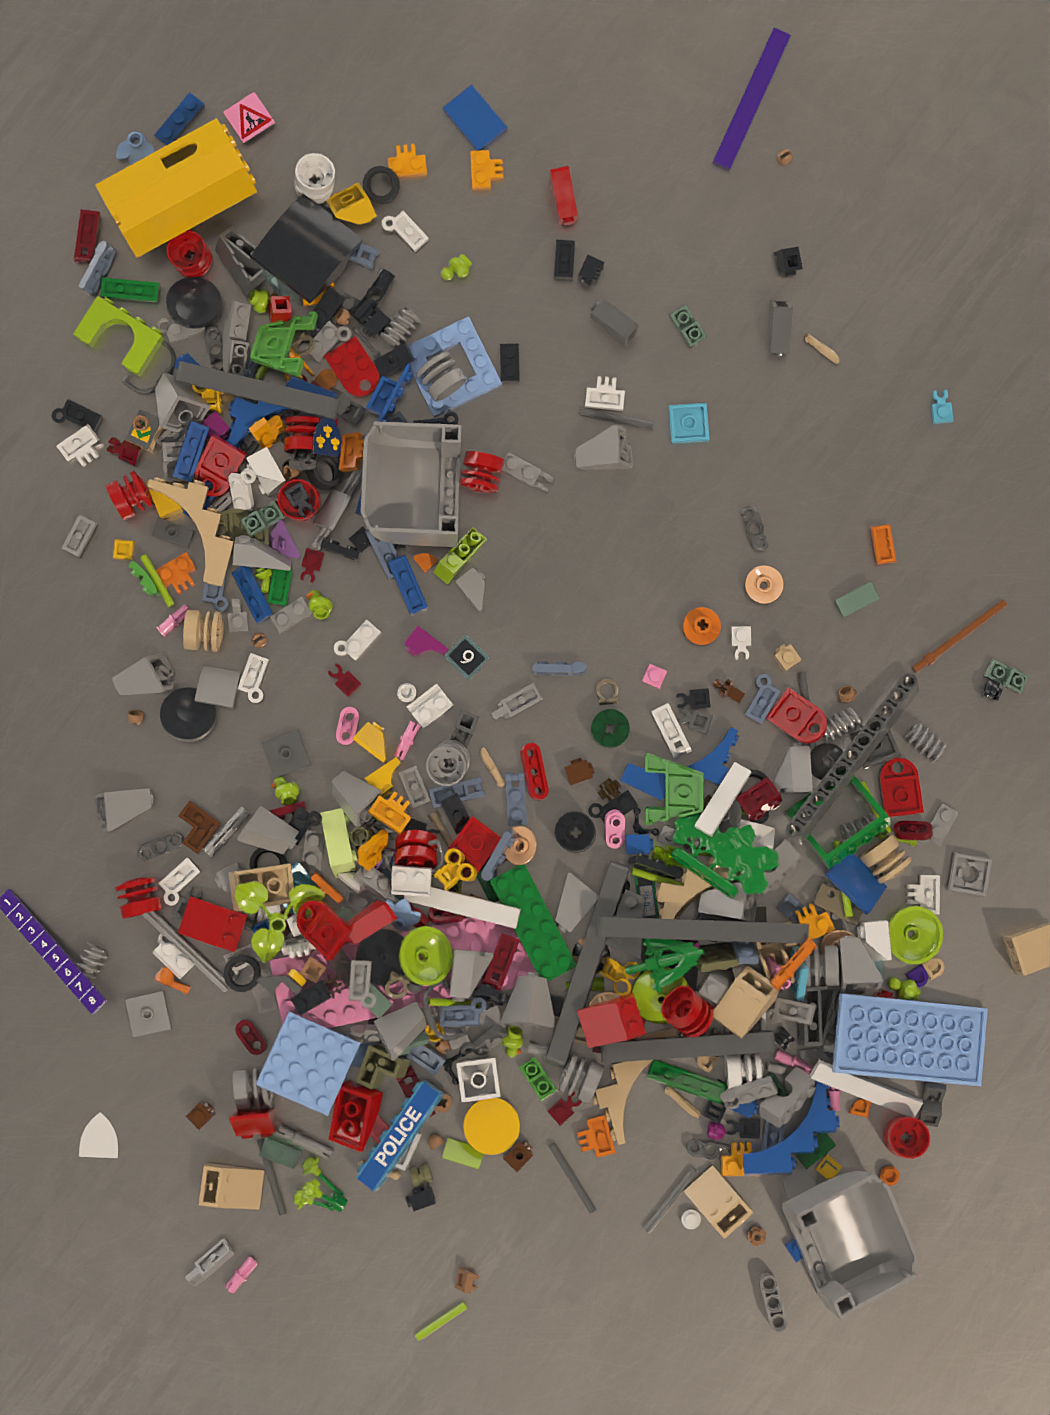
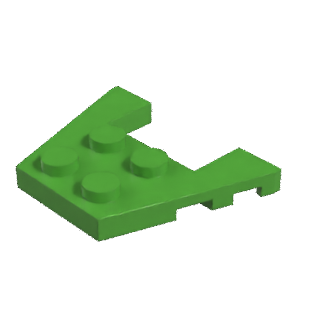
M316 311L309 312V315L304 317L300 315L294 316L292 320L286 322L279 320L259 326L250 354L251 360L255 363L300 377L304 361L302 358H288V354L296 330H314L318 318Z
M646 753L645 772L666 774V807L646 806V825H652L658 821H668L670 818L678 816L684 817L703 812L704 773Z

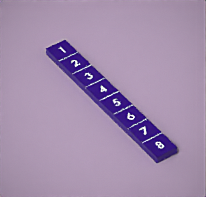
M8 889L0 897L1 911L85 1008L94 1015L107 1002V999L14 892Z

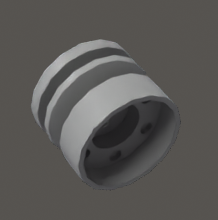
M444 352L431 358L416 373L419 380L423 379V386L432 384L428 389V393L435 402L447 398L467 381V377L461 368L451 370L455 366L456 361L451 359L449 352Z
M456 740L442 741L428 756L426 761L427 773L435 783L441 786L457 784L468 771L471 756L468 749L462 743ZM449 758H452L453 760L449 764L447 761Z
M838 945L825 946L824 954H819L817 946L814 949V955H809L805 960L809 968L806 987L811 986V978H815L816 986H819L820 978L825 979L826 986H839Z
M573 1053L566 1062L560 1076L558 1091L563 1093L568 1085L570 1087L567 1095L570 1096L575 1089H578L577 1099L590 1103L600 1081L604 1065L591 1061L588 1068L584 1067L585 1057H582L579 1064H576L578 1055Z
M258 1068L253 1070V1078H250L247 1070L233 1072V1093L238 1112L251 1111L253 1101H255L258 1110L262 1109L263 1101L266 1108L272 1107L273 1092L256 1085L260 1075Z

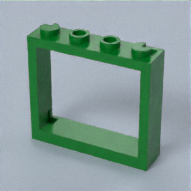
M841 771L837 775H844L846 772ZM856 776L848 784L852 783L880 817L828 854H826L814 837L809 834L805 841L828 869L836 863L839 865L843 858L853 855L860 846L871 842L875 835L885 832V828L891 825L887 813ZM829 786L826 790H833L834 786ZM812 792L785 811L789 821L792 820ZM817 801L814 805H820L823 801Z

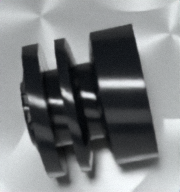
M572 811L565 813L555 825L554 833L556 840L568 852H585L595 842V825L589 816L582 812ZM574 828H577L578 831H581V834L578 835V838H575L574 835H571V832L574 831Z

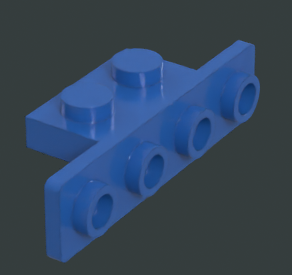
M407 363L398 382L384 376L379 381L366 406V411L379 416L377 422H388L389 414L394 413L396 409L395 403L398 398L403 396L405 391L403 387L406 382H410L413 376L410 364Z

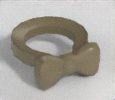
M302 332L292 342L291 347L297 355L304 356L313 350L315 341L310 335ZM309 340L310 346L304 351H299V344Z
M612 679L601 680L596 686V693L600 699L599 705L618 704V684ZM608 683L614 686L615 692L611 699H605L600 693V688L603 684Z
M392 971L390 979L385 983L386 994L391 998H402L408 992L410 979L406 975H398ZM397 980L402 981L403 991L394 993L389 990L390 984Z

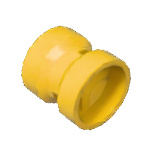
M436 1021L438 1031L444 1035V1027H441L440 1022ZM427 1025L425 1032L430 1041H439L440 1038Z

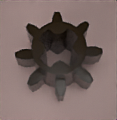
M608 778L598 786L601 789L598 794L603 800L607 798L610 802L621 794L619 788L622 786L617 779L612 781Z
M328 974V980L320 981H323L324 984L331 983L332 981L335 982L334 986L336 987V990H331L329 992L332 998L334 999V993H342L341 990L338 989V986L343 985V983H337L336 980L338 976H335L334 979H330V976Z

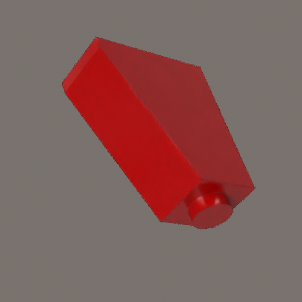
M569 166L550 169V186L559 224L571 225L578 220V212Z
M376 900L346 923L353 931L345 942L355 945L396 920L397 917L387 902Z

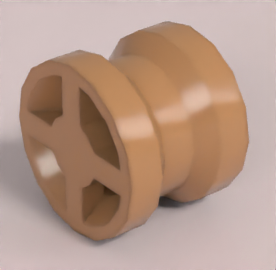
M443 1092L445 1095L436 1106V1111L446 1112L450 1109L452 1098L449 1093Z

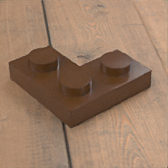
M190 800L178 815V817L193 827L182 843L196 854H199L221 822Z

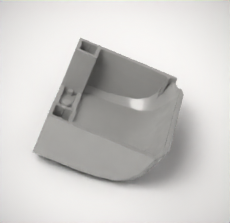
M401 422L373 423V427L364 438L361 515L369 532L375 538L392 544L457 547L461 425Z
M864 1171L844 1173L782 1204L783 1212L818 1295L824 1305L840 1319L917 1277V1274H915L916 1263H918L916 1249L890 1187L875 1174Z

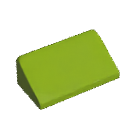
M447 1138L442 1155L444 1159L479 1169L483 1153L475 1150L470 1144L452 1138Z

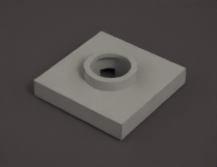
M953 852L947 890L987 897L993 859ZM965 868H972L975 871L976 876L973 881L967 882L962 878V872Z

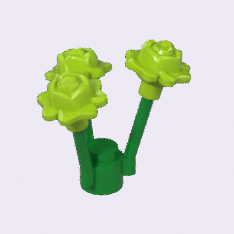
M308 1157L301 1165L303 1168L302 1175L313 1173L327 1184L335 1194L332 1193L329 1197L319 1190L320 1182L316 1178L312 1181H307L302 1187V1191L297 1190L294 1195L293 1202L297 1205V1209H301L306 1204L311 1206L314 1204L327 1208L332 1212L334 1210L339 1213L342 1212L347 1204V1199L343 1197L344 1193L338 1190L321 1173V1170L318 1168L320 1158ZM315 1197H321L327 1201V1204L314 1199Z

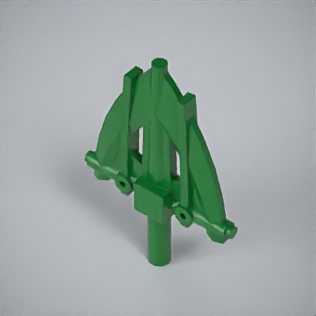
M645 938L642 942L647 947L645 955H648L649 959H645L643 963L625 967V972L628 975L644 970L652 971L650 978L654 979L653 991L656 990L657 993H660L663 987L678 980L691 967L699 965L696 961L700 958L701 954H704V950L694 947V942L685 943L673 939ZM673 950L677 952L662 956L663 951ZM678 963L674 969L667 971L664 968Z

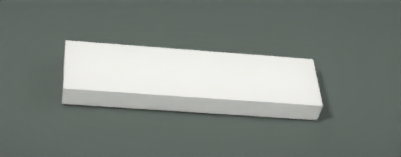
M734 762L696 822V829L711 837L713 836L751 775L750 770Z

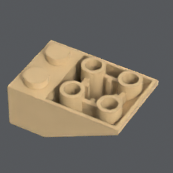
M747 966L735 979L714 1009L713 1018L742 1039L776 1001L778 990L769 983L768 979Z
M206 1163L203 1168L199 1205L216 1208L259 1210L265 1170Z
M713 1165L684 1190V1193L724 1239L753 1214L751 1208Z

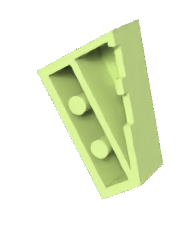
M342 808L320 813L323 819L322 825L329 863L335 878H338V873L358 871L356 865L358 857L356 849H353L350 838L352 831L349 832L348 825H351L349 817Z

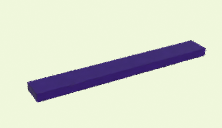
M775 27L773 28L716 153L713 164L730 171L791 34Z

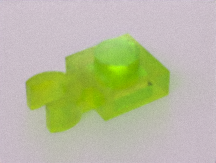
M655 846L651 860L665 861L667 866L677 865L683 869V866L671 857L674 848L669 847L667 851L660 846Z

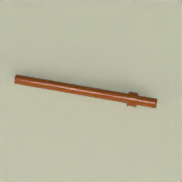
M1001 600L932 653L928 652L920 662L912 667L914 672L918 673L927 665H932L936 662V658L1005 608L1007 603Z

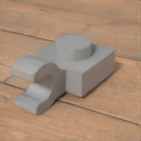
M232 599L233 613H228L229 632L249 631L248 612H242L241 599Z

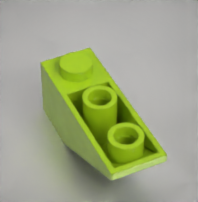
M472 527L457 543V547H453L439 561L433 573L446 584H449L485 543L487 538Z

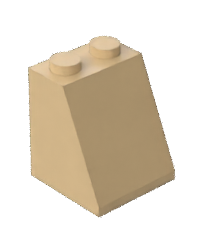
M1049 923L1004 937L1015 974L1025 976L1050 966Z

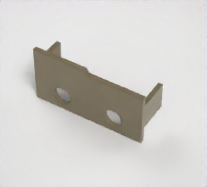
M823 883L812 901L814 905L834 913L836 917L855 926L858 925L863 913L855 906L852 908L853 916L845 917L841 892ZM829 891L834 893L833 898L828 897L827 893Z

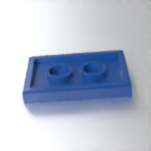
M470 85L443 107V111L477 151H481L507 130V126L473 85Z
M855 854L846 856L839 865L836 863L825 874L865 915L871 912L887 888L884 883H878V877L876 875L873 876L872 871Z

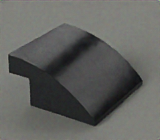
M303 193L270 228L250 258L308 303H311L343 273L348 259L360 248L363 239Z

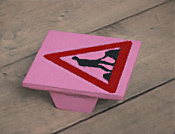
M255 92L223 112L243 143L275 123Z

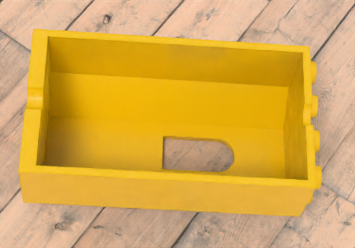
M217 118L95 184L136 258L257 192L254 186L257 182L252 173L248 174L250 171L248 164L245 160L241 161L243 157L239 149H235L237 145L232 135L229 136L230 133L225 124L221 125Z

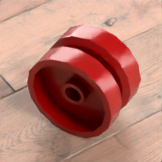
M422 830L401 832L395 839L396 852L394 864L434 869L437 866L436 851L438 848L436 844L429 846L428 841L437 839V837L430 832Z

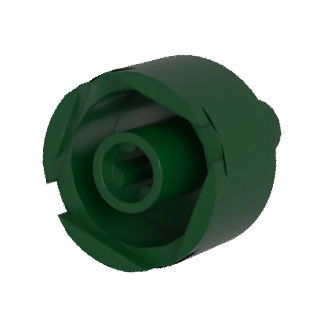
M606 709L599 712L591 723V736L597 745L610 749L620 746L629 735L630 726L628 719L623 713L615 709ZM607 724L609 726L613 725L615 727L613 729V734L611 732L607 733L605 731L607 729Z

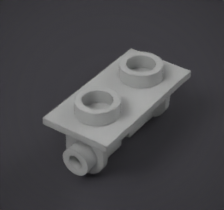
M663 825L658 841L674 848H681L691 854L692 851L689 844L680 845L673 841V834L676 829L669 827L670 825ZM691 837L687 838L688 842H691ZM694 838V845L698 846L699 838Z

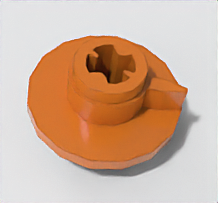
M705 607L695 608L684 618L683 632L692 643L708 645L719 636L721 630L720 619L711 609Z

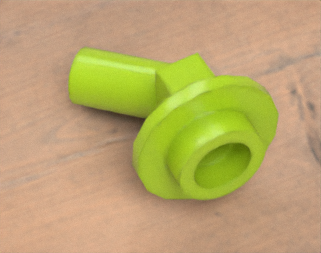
M257 568V573L254 574L259 580L262 579L261 592L268 593L269 576L273 575L270 568Z

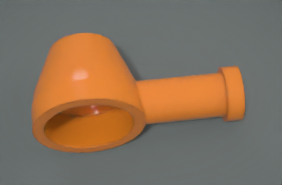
M163 967L156 974L155 981L187 995L191 986L174 980L175 974L170 969Z

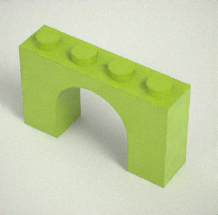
M97 296L73 335L81 342L93 348L107 327L113 324L129 326L134 332V343L121 364L125 369L141 378L162 345V341L165 340L161 335L162 332L154 326L151 328L145 325L146 322L137 316L134 319L129 315L130 312L123 307L116 308L113 306L114 302L106 297L102 299Z

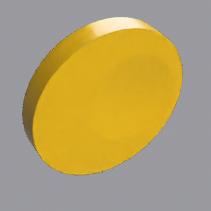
M501 1098L478 1100L468 1109L465 1115L464 1134L468 1143L478 1152L488 1155L500 1154L512 1147L517 1140L520 1131L519 1116L514 1107Z

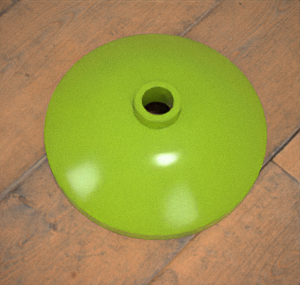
M909 906L901 909L891 918L888 924L891 953L897 959L908 964H921L929 961L938 953L943 942V927L939 918L932 911L920 906ZM913 930V935L909 937L908 932Z
M425 926L416 928L406 935L400 948V964L405 975L411 981L423 986L434 985L442 981L449 973L453 961L452 947L447 937L440 930Z
M664 967L667 971L672 969L669 967ZM646 970L637 978L632 989L640 1015L651 1023L668 1024L661 1014L663 1002H660L658 998L660 996L666 997L674 988L688 986V983L682 976L673 983L663 987L662 992L657 993L656 990L653 991L654 979L650 978L652 971Z

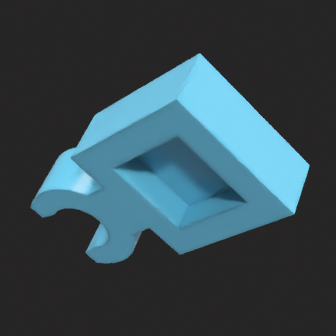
M947 390L943 391L942 398L937 396V391H934L932 397L936 404L931 405L933 424L953 422L951 402L946 403L948 397Z

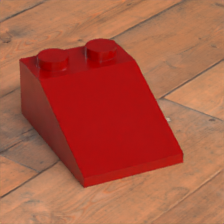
M190 896L178 933L235 952L247 915L243 912L234 911L233 909Z
M633 993L577 1010L588 1048L625 1041L646 1034Z
M352 1080L342 1083L335 1099L328 1140L363 1152L379 1113L383 1092L377 1089H370Z
M275 1107L259 1110L252 1109L251 1111L243 1112L236 1111L229 1117L235 1135L241 1136L242 1139L253 1138L255 1134H261V1137L273 1136L272 1133L277 1131Z

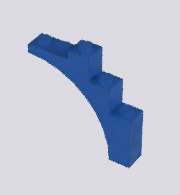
M291 377V380H288L285 385L286 387L335 399L338 395L335 392L295 377ZM236 397L235 401L232 400L229 406V415L235 417L236 420L232 421L229 428L231 434L229 439L225 441L239 449L241 443L250 433L248 428L263 417L266 420L272 415L291 409L258 401V404H254Z
M732 727L729 728L723 740L710 754L687 767L704 773V780L720 786L729 769L722 764H726L731 755L728 752L731 745L735 746L739 736L736 734L738 730ZM630 763L627 764L620 782L660 801L663 798L666 799L665 773L645 772L644 768Z
M815 1080L816 1090L809 1112L798 1129L787 1139L760 1152L743 1154L744 1176L791 1174L792 1169H795V1157H791V1154H813L814 1148H818L817 1136H813V1134L836 1133V1128H840L839 1116L835 1115V1111H827V1108H830V1096H826V1089H829V1085Z

